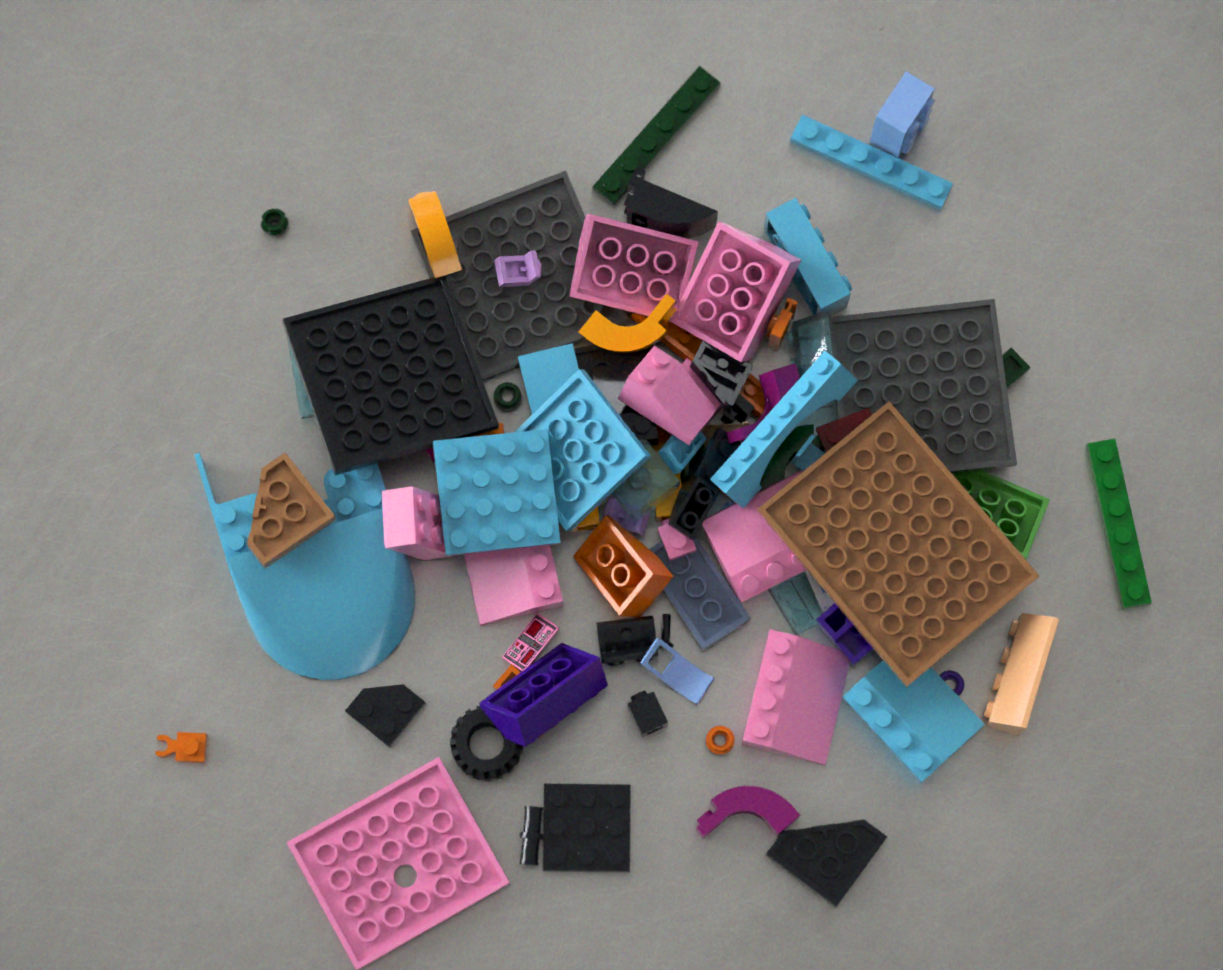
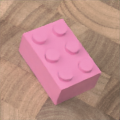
M413 486L382 491L384 545L386 549L422 560L455 556H445L439 495Z

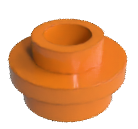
M715 726L707 733L706 745L714 754L724 755L731 751L734 746V735L725 726ZM723 736L726 742L724 745L719 746L715 743V738Z

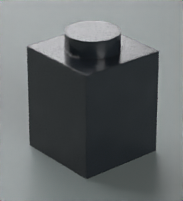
M646 690L630 697L631 702L627 703V708L641 738L668 726V721L654 691L647 694Z

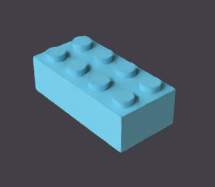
M794 198L766 213L764 231L773 245L801 259L792 280L816 322L820 323L826 317H831L847 308L852 287L845 275L841 276L836 268L838 262L831 251L827 253L822 243L825 241L822 233L817 227H812L809 221L811 216L807 207L804 204L800 205L798 200Z

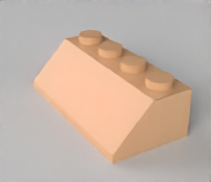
M1022 613L1018 620H1012L1008 633L1009 636H1012L1010 647H1004L1000 662L1004 663L1002 674L996 673L992 689L996 690L993 701L988 700L984 712V717L988 718L986 726L1017 736L1027 728L1059 621L1058 618Z

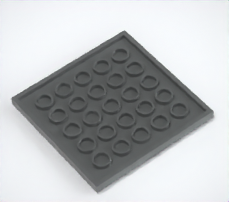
M566 171L445 217L462 268L460 271L445 275L482 380L519 366L518 356L571 343L576 344L586 340L579 331L595 310L616 325L622 326L629 323L625 310L569 297L585 215ZM413 229L411 234L429 278H433L434 274L419 229ZM529 251H536L537 258L541 262L540 278L529 286L499 287L494 262L499 256H524Z
M995 299L826 317L830 355L858 380L840 401L836 400L838 419L866 408H870L873 415L890 401L951 473L1017 465Z

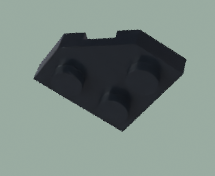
M404 684L364 688L347 707L345 712L390 748L426 705V702Z

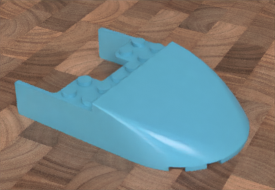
M200 453L194 454L229 571L251 631L263 650L285 669L300 676L319 680H340L354 677L371 670L383 662L397 645L401 643L407 633L415 606L416 591L407 555L386 549L384 545L382 491H386L378 463L336 476L333 469L328 470L324 476V487L328 499L323 501L333 512L336 520L265 569L247 545L253 521L252 515L256 495L258 493L218 504L205 461Z

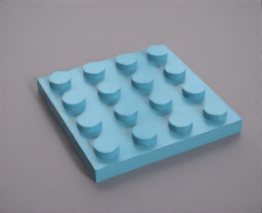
M579 369L515 431L548 430L558 521L566 531H572L651 456L587 372Z
M547 429L433 441L445 556L561 543Z

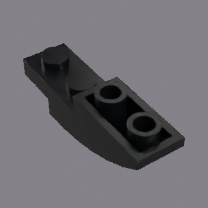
M722 428L715 430L705 450L697 454L678 492L668 525L690 540L694 539L720 493L718 486L710 479L741 445L740 441L729 444L727 432Z

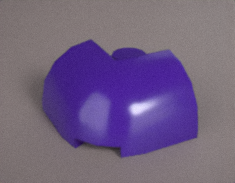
M835 603L816 619L817 624L835 647H838L854 666L873 650V647Z

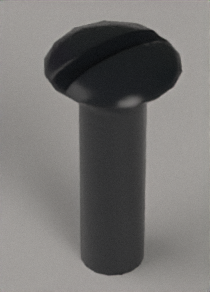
M662 614L661 640L672 648L674 645L670 642L671 615Z

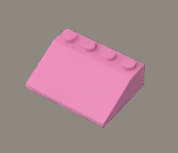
M587 214L580 236L569 297L649 316L664 296L668 294L676 300L677 303L674 307L677 308L689 283L699 241Z
M720 221L705 248L671 322L740 362L751 360L801 259L771 243Z
M802 471L759 491L744 508L735 503L706 517L702 523V527L732 591L741 602L807 570L757 512L760 506L795 479Z
M550 545L464 554L480 626L564 607Z
M770 629L741 745L826 765L850 664L846 656L838 649L800 636Z

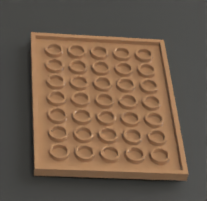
M890 401L757 509V512L906 687L1039 577V574Z

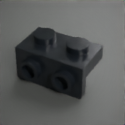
M653 615L596 622L601 663H607L610 666L621 665L627 660L636 659L637 662H641L656 639ZM658 648L649 661H651L653 657L659 656Z

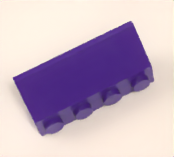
M560 643L479 704L506 739L526 747L534 743L538 737L549 729L555 727L557 723L569 714L575 712L589 699L595 697L608 686L600 657Z

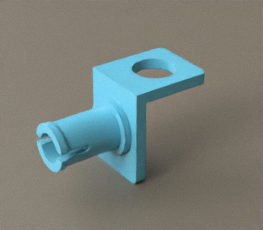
M811 434L790 462L799 471L803 472L825 454L811 443L815 438L813 434Z

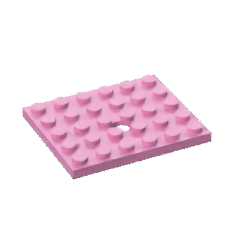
M440 757L287 842L356 970H360L510 884ZM402 865H410L417 872L416 882L410 887H400L395 882V871Z

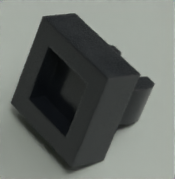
M739 394L731 411L725 409L720 420L724 424H732L735 420L743 424V422H747L750 419L755 407Z

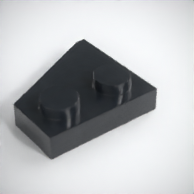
M703 341L692 360L690 368L723 407L731 411L754 365L746 361L740 362Z

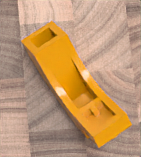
M436 191L430 193L422 192L409 199L408 202L417 223L434 277L438 278L462 270Z
M666 294L647 319L637 325L628 327L612 323L595 310L579 333L596 346L617 353L637 352L654 345L668 333L660 323L663 320L667 323L677 311L674 307L677 302Z

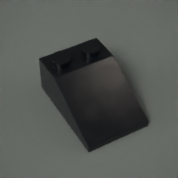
M639 363L592 368L593 382L644 447L658 445L657 424L618 400L628 376Z

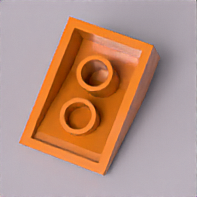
M605 515L573 555L619 616L641 617L674 577L652 551L610 515Z

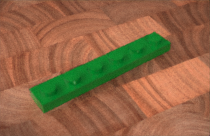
M1116 439L1088 443L1086 445L1122 610L1150 605L1152 601Z

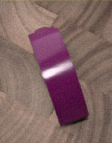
M796 363L758 375L765 397L763 413L755 423L727 432L729 444L739 440L742 444L800 379Z
M740 786L723 791L710 800V804L716 811L712 813L709 809L697 820L700 825L696 827V832L704 839L727 818L736 814H751L764 821L772 832L779 836L800 817V814L785 798L769 789L756 786Z

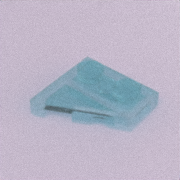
M805 571L768 589L794 635L798 636L818 625L816 619L821 615V608Z

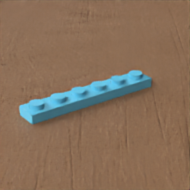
M805 115L801 116L790 139V142L938 210L942 209L953 185L952 182Z

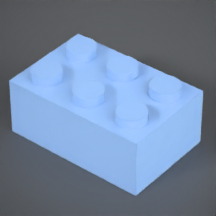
M906 71L877 114L869 143L897 158L900 157L902 152L907 155L915 142L914 138L918 131L922 132L930 119L929 115L933 110L931 108L935 102L932 98L935 88Z

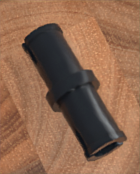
M524 806L523 832H520L519 838H522L519 864L538 866L539 841L543 840V834L540 833L543 807Z

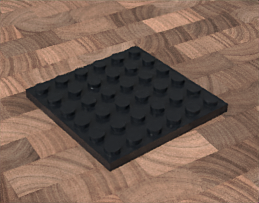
M445 275L283 318L282 324L335 476L433 448V441L472 437L498 429V421Z

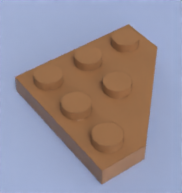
M283 453L261 469L258 495H256L252 515L253 521L247 545L266 569L336 520L333 512L286 453Z

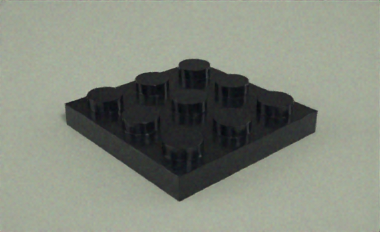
M544 784L543 872H630L631 784Z

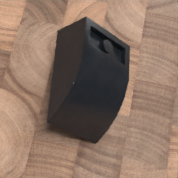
M637 167L628 182L629 193L624 202V206H626L624 214L627 215L628 224L687 239L703 235L716 228L717 210L646 181L645 170L642 167Z

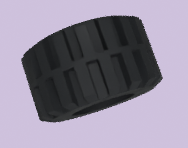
M476 706L477 709L467 710L463 717L460 716L456 720L457 724L451 731V752L456 764L466 775L469 774L477 780L491 781L494 778L498 780L503 778V775L506 773H511L513 767L518 765L520 756L523 753V746L506 739L502 734L504 747L499 755L492 759L476 757L470 749V738L477 730L491 727L501 733L481 707Z

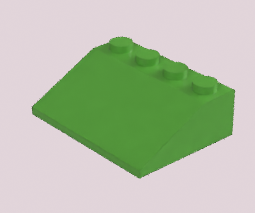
M983 470L952 473L1020 554L1027 559L1050 499Z

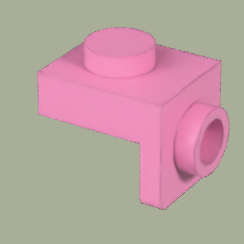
M669 519L661 522L662 526L658 527L657 533L662 540L669 561L696 552L693 540L688 539L669 526Z

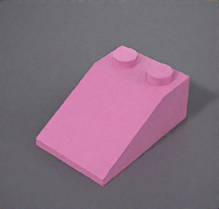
M656 346L649 351L628 376L618 397V400L688 445L692 443L717 410L679 361Z

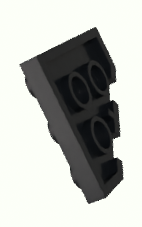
M864 819L786 830L780 834L766 853V856L836 908L887 836Z

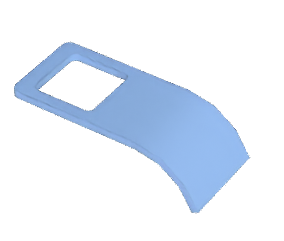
M660 638L655 639L641 661L645 668L676 692L697 705L714 680L712 676L698 669ZM659 645L673 654V658L662 674L648 664Z

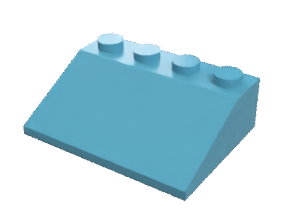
M882 660L843 696V700L921 783L985 725L931 667L906 687Z

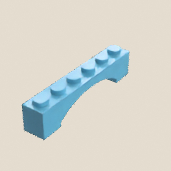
M824 351L710 480L740 507L744 508L762 488L760 482L770 459L793 429L823 405L835 399L840 401L858 380L841 363Z

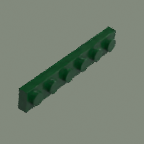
M699 66L592 186V190L614 207L628 191V182L637 167H642L645 171L717 91L721 82Z

